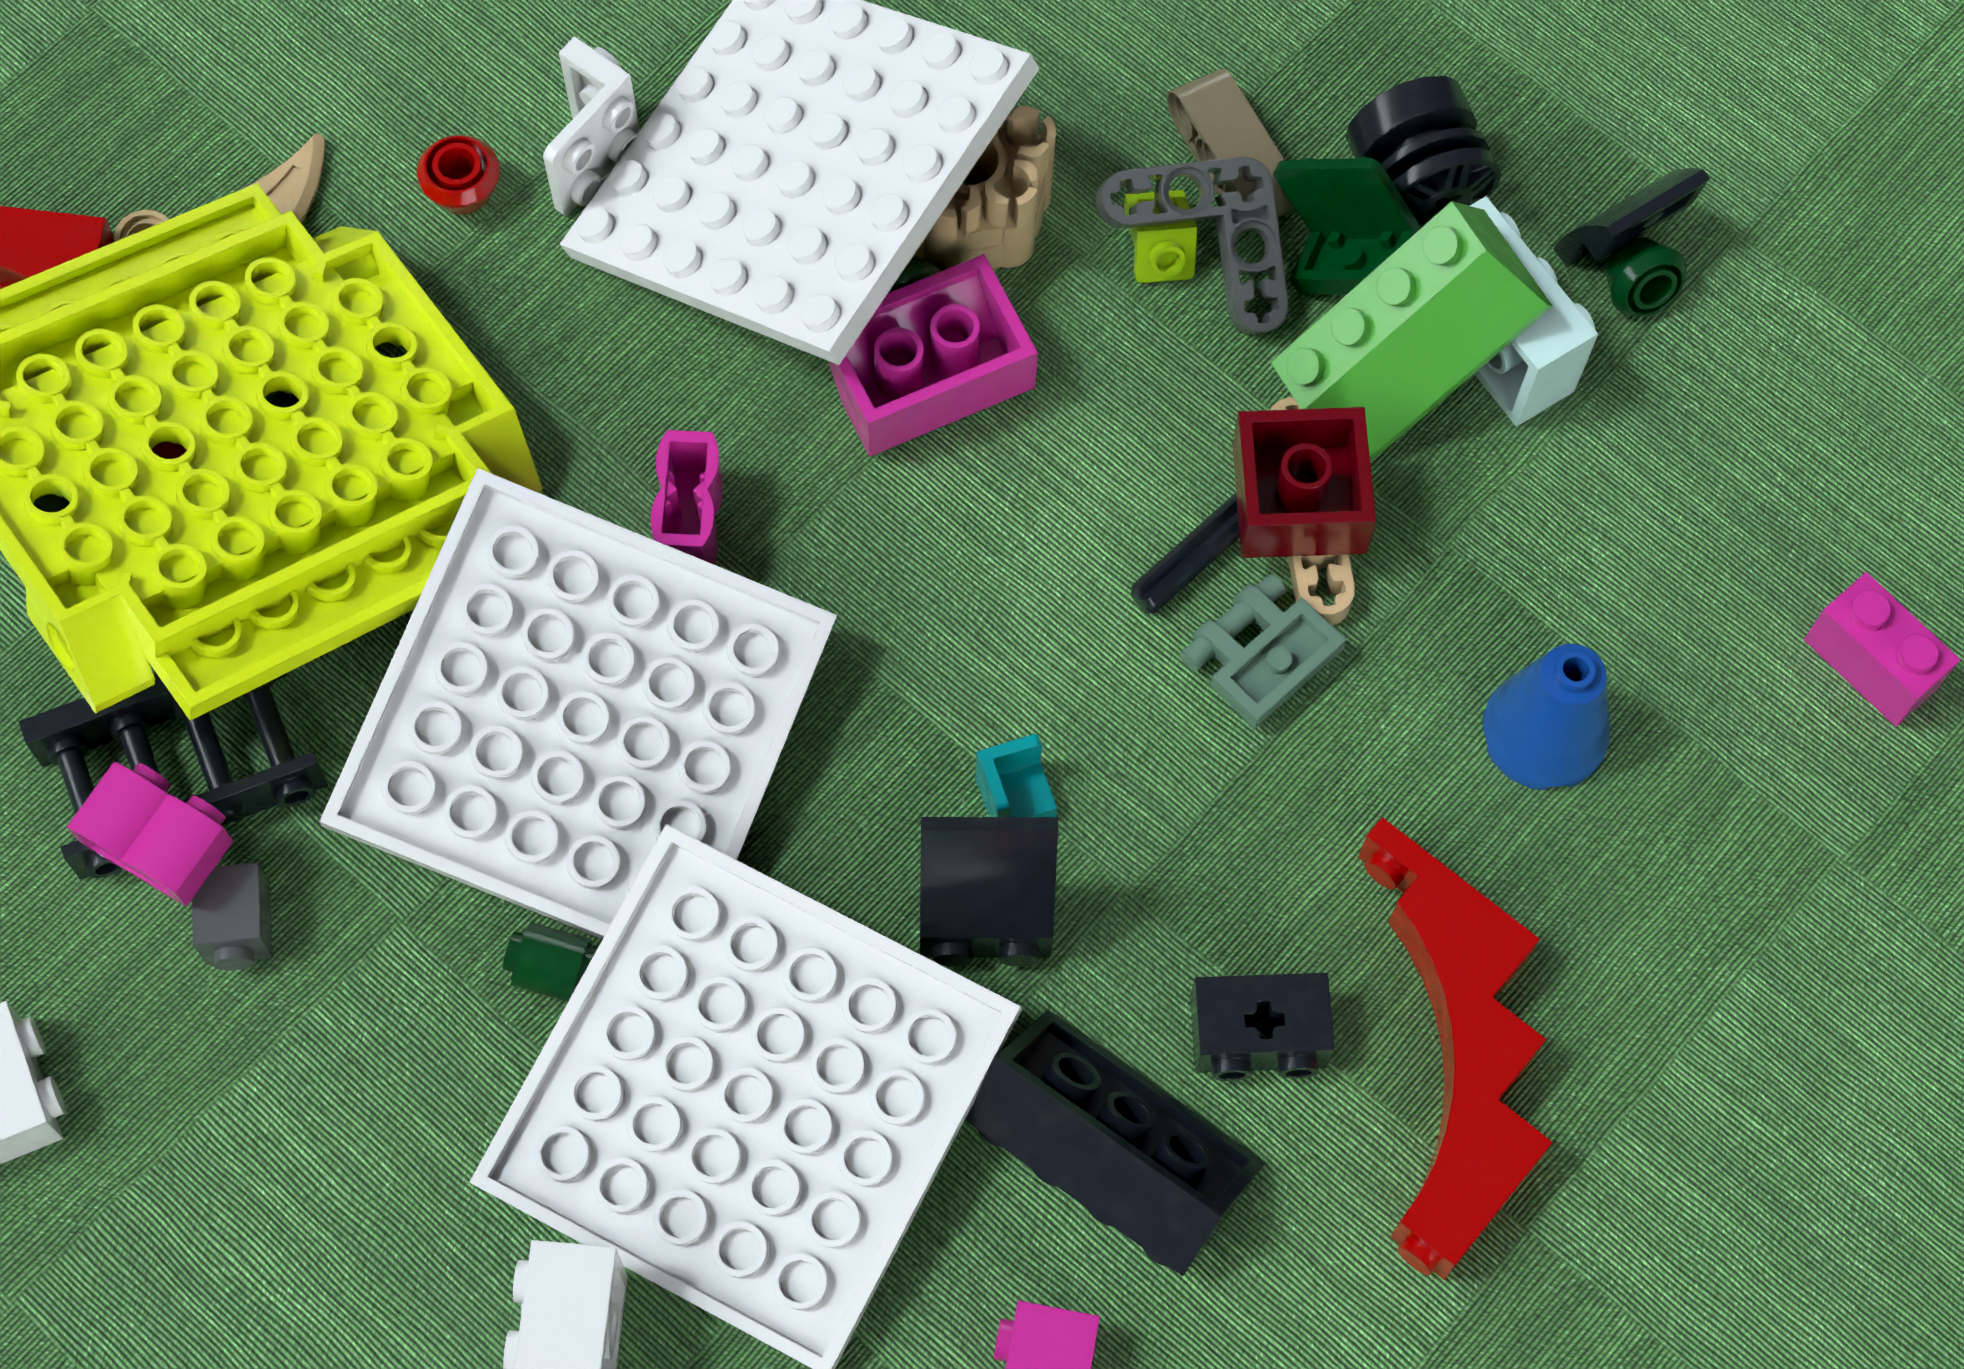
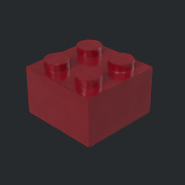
M1365 407L1238 411L1232 446L1241 558L1367 554L1376 524Z

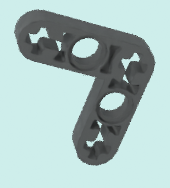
M1238 157L1127 169L1114 173L1100 185L1096 193L1095 205L1099 216L1105 223L1114 228L1128 229L1216 219L1227 308L1231 322L1239 331L1247 335L1257 336L1272 331L1283 323L1288 313V297L1274 188L1270 172L1262 162L1254 158ZM1239 171H1242L1245 181H1254L1256 191L1246 196V202H1243L1240 192L1221 193L1214 197L1213 185L1227 184L1238 178ZM1210 172L1214 173L1213 183L1209 175ZM1175 177H1188L1197 185L1199 200L1194 208L1189 210L1180 209L1171 201L1169 185ZM1149 179L1156 180L1155 200L1136 204L1130 208L1129 215H1125L1122 205L1112 204L1111 196L1120 191L1121 184H1126V190L1129 194L1147 193L1153 189ZM1213 198H1215L1218 207L1212 206ZM1155 202L1160 212L1158 214L1153 212ZM1252 230L1262 237L1265 244V253L1258 263H1247L1237 255L1235 240L1241 231ZM1267 270L1269 279L1264 278L1256 283L1259 299L1261 301H1270L1271 311L1262 315V323H1258L1257 315L1255 313H1246L1244 307L1245 302L1254 299L1253 280L1241 284L1239 275L1250 276Z

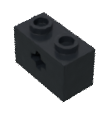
M1328 973L1195 977L1190 993L1195 1073L1212 1072V1078L1215 1080L1237 1081L1251 1077L1252 1071L1278 1070L1280 1077L1299 1079L1318 1074V1068H1327L1335 1051ZM1253 1020H1264L1265 1029L1272 1032L1270 1039H1260L1258 1029L1251 1027Z

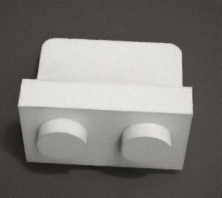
M575 36L559 52L573 120L547 146L543 154L554 208L564 216H569L578 205L585 206L591 201L600 188L602 180L615 167L640 131L630 74L621 68L619 62L608 51L601 47L592 49Z

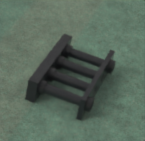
M155 671L153 672L155 685L96 714L86 699L81 698L18 721L25 743L42 767L50 764L59 765L75 814L94 790L84 758L90 749L114 740L121 742L132 771L138 763H142L160 774L146 733L149 732L152 726L176 717L183 719L209 790L197 795V797L215 807L226 817L221 826L276 805L280 807L299 805L313 797L316 790L328 786L326 777L314 752L298 758L295 757L270 687L274 681L287 677V673L241 695L246 697L271 768L234 781L209 712L190 721ZM78 840L60 847L64 859L80 880L89 876L92 878L108 877L123 870Z

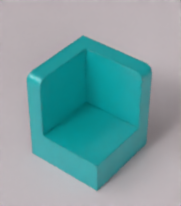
M1038 734L1025 736L976 752L975 780L988 817L1057 816V806L1041 765L1042 744Z

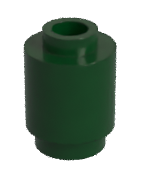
M530 922L524 934L516 931L512 933L505 952L502 969L512 972L511 986L569 1002L598 948L592 947V939Z

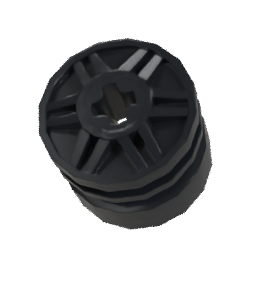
M1426 76L1401 83L1379 94L1358 111L1348 125L1346 139L1354 157L1371 158L1383 166L1421 228L1451 201L1470 206L1486 196L1488 198L1498 187L1502 175L1483 133L1475 130L1478 122L1459 82L1447 76Z

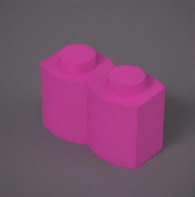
M667 430L660 441L656 455V470L660 491L654 500L651 510L653 540L715 565L718 555L715 516L719 511L723 497V482L716 439L712 432Z
M114 762L67 825V829L79 842L97 854L134 874L159 892L187 907L233 843L232 838L221 826L226 817L215 807L197 796L192 795L189 801L185 803L169 795L167 792L172 786L171 783L142 763H138L132 771Z

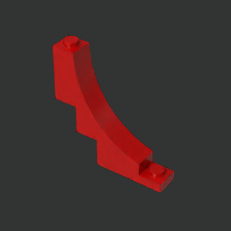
M1382 817L1367 834L1358 858L1365 863L1364 867L1367 873L1377 883L1391 890L1397 887L1404 893L1397 901L1388 923L1407 949L1423 980L1435 1014L1442 1047L1444 1072L1443 1110L1436 1148L1426 1177L1412 1205L1390 1237L1400 1244L1397 1250L1409 1265L1425 1275L1435 1272L1445 1280L1553 1143L1500 1101L1546 1041L1543 1036L1495 1000L1529 959L1540 939Z

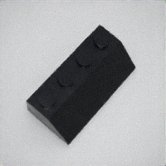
M1048 1009L995 1056L977 1097L965 1118V1121L975 1127L987 1142L1010 1152L1032 1168L1040 1180L1063 1190L1085 1206L1097 1221L1116 1228L1141 1246L1153 1261L1170 1267L1181 1276H1184L1206 1249L1266 1163Z

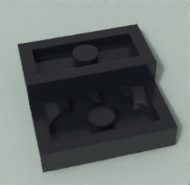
M1684 168L1672 171L1567 233L1558 241L1553 249L1566 267L1590 253L1598 262L1692 205L1710 180V177L1704 169Z

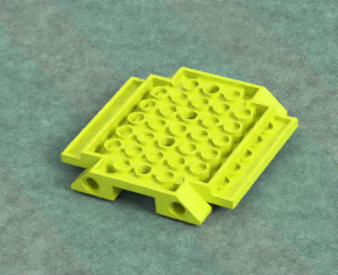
M258 183L0 289V551L25 585L27 616L95 714L155 685V677L150 667L151 665L191 721L414 610L477 468L542 494L543 488L515 408L380 233L374 230L340 226L312 238L292 211L284 214L279 212ZM389 342L394 345L403 346L407 353L401 357L390 358L381 355L375 347L381 343ZM282 391L295 395L299 402L290 407H277L270 404L265 397L272 392ZM169 441L182 445L187 451L178 458L165 459L154 454L151 449L161 442ZM46 494L61 496L70 502L65 509L58 512H44L33 505L37 498Z

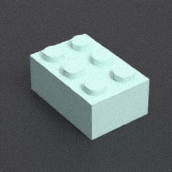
M1486 196L1470 206L1486 211L1553 306L1475 373V376L1517 427L1575 392L1598 333L1588 311L1582 305L1573 303L1558 285L1557 277L1548 262L1540 257L1536 258L1523 242L1519 229L1513 219L1504 212L1500 213Z

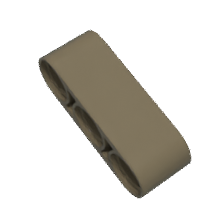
M1224 68L1218 69L1168 91L1167 104L1171 118L1197 162L1238 157L1254 158L1262 162L1270 172L1273 181L1277 218L1296 210L1273 176L1278 162L1284 160L1234 78ZM1239 171L1238 178L1227 184L1213 185L1217 195L1227 192H1240L1243 202H1246L1248 194L1256 191L1254 181H1245L1242 171ZM1210 172L1209 175L1213 183L1214 173Z

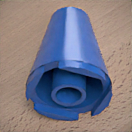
M1578 644L1557 646L1505 680L1491 695L1483 714L1482 729L1484 728V735L1488 744L1486 749L1491 761L1509 779L1535 790H1547L1548 787L1568 785V788L1580 784L1598 768L1608 749L1610 720L1606 669L1600 657L1591 649Z

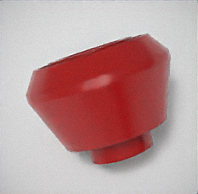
M452 135L439 139L423 152L417 165V179L423 193L446 211L455 214H468L483 207L494 191L500 175L498 158L493 149L484 141L468 135Z

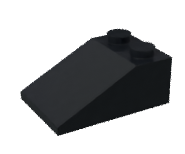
M921 817L920 955L933 957L934 962L944 966L967 965L973 961V958H999L1000 963L1004 965L1029 966L1038 963L1039 958H1051L1054 933L1058 817Z

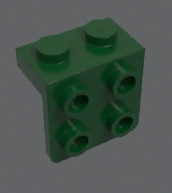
M1356 157L1346 159L1306 158L1303 160H1281L1273 172L1274 178L1310 230V235L1289 279L1299 294L1347 295L1421 229L1418 221L1383 166L1374 159Z

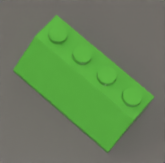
M1451 201L1270 363L1301 409L1365 407L1371 462L1553 306L1486 211Z

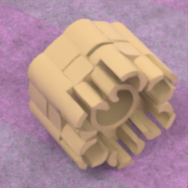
M1015 104L964 180L979 184H961L914 255L917 258L927 260L939 267L940 272L985 254L993 270L1000 267H1017L1030 259L1035 248V238L1042 225L1044 211L1048 208L1052 195L1056 126L1050 116L1042 120L1040 135V110L1026 105L1016 108Z

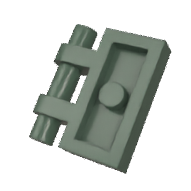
M1269 574L1256 586L1248 584L1233 598L1235 605L1215 622L1207 620L1193 633L1194 641L1179 653L1183 663L1194 672L1199 670L1210 659L1219 661L1223 665L1212 676L1210 686L1254 729L1343 651L1347 641L1302 597L1285 612L1279 609L1274 603L1286 593V588L1281 580L1273 574ZM1251 623L1259 625L1264 631L1245 648L1234 639Z

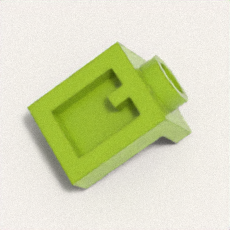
M1184 190L1169 191L1170 199L1175 206L1180 209H1190ZM1154 192L1125 194V215H1129L1130 208L1140 202L1154 201ZM1155 202L1153 212L1158 214L1160 212ZM1195 221L1129 228L1135 246L1134 276L1137 282L1187 280L1194 277L1197 240Z

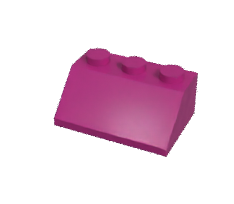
M985 254L888 293L840 365L828 361L843 407L868 456L871 457L1035 388L1038 352Z

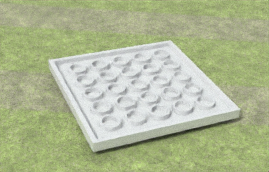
M732 0L560 245L572 259L840 365L1038 72L1039 67L1030 53L863 0Z
M477 468L319 822L324 828L603 939L666 824L737 860L837 615Z
M666 824L469 1183L582 1244L616 1247L624 1267L810 1368L835 1369L970 1111L992 1061L1000 1053L1022 1009L1021 1006Z

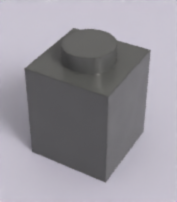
M258 862L215 867L193 897V946L206 965L213 964L215 968L220 970H242L253 966L254 960L273 958L270 882Z

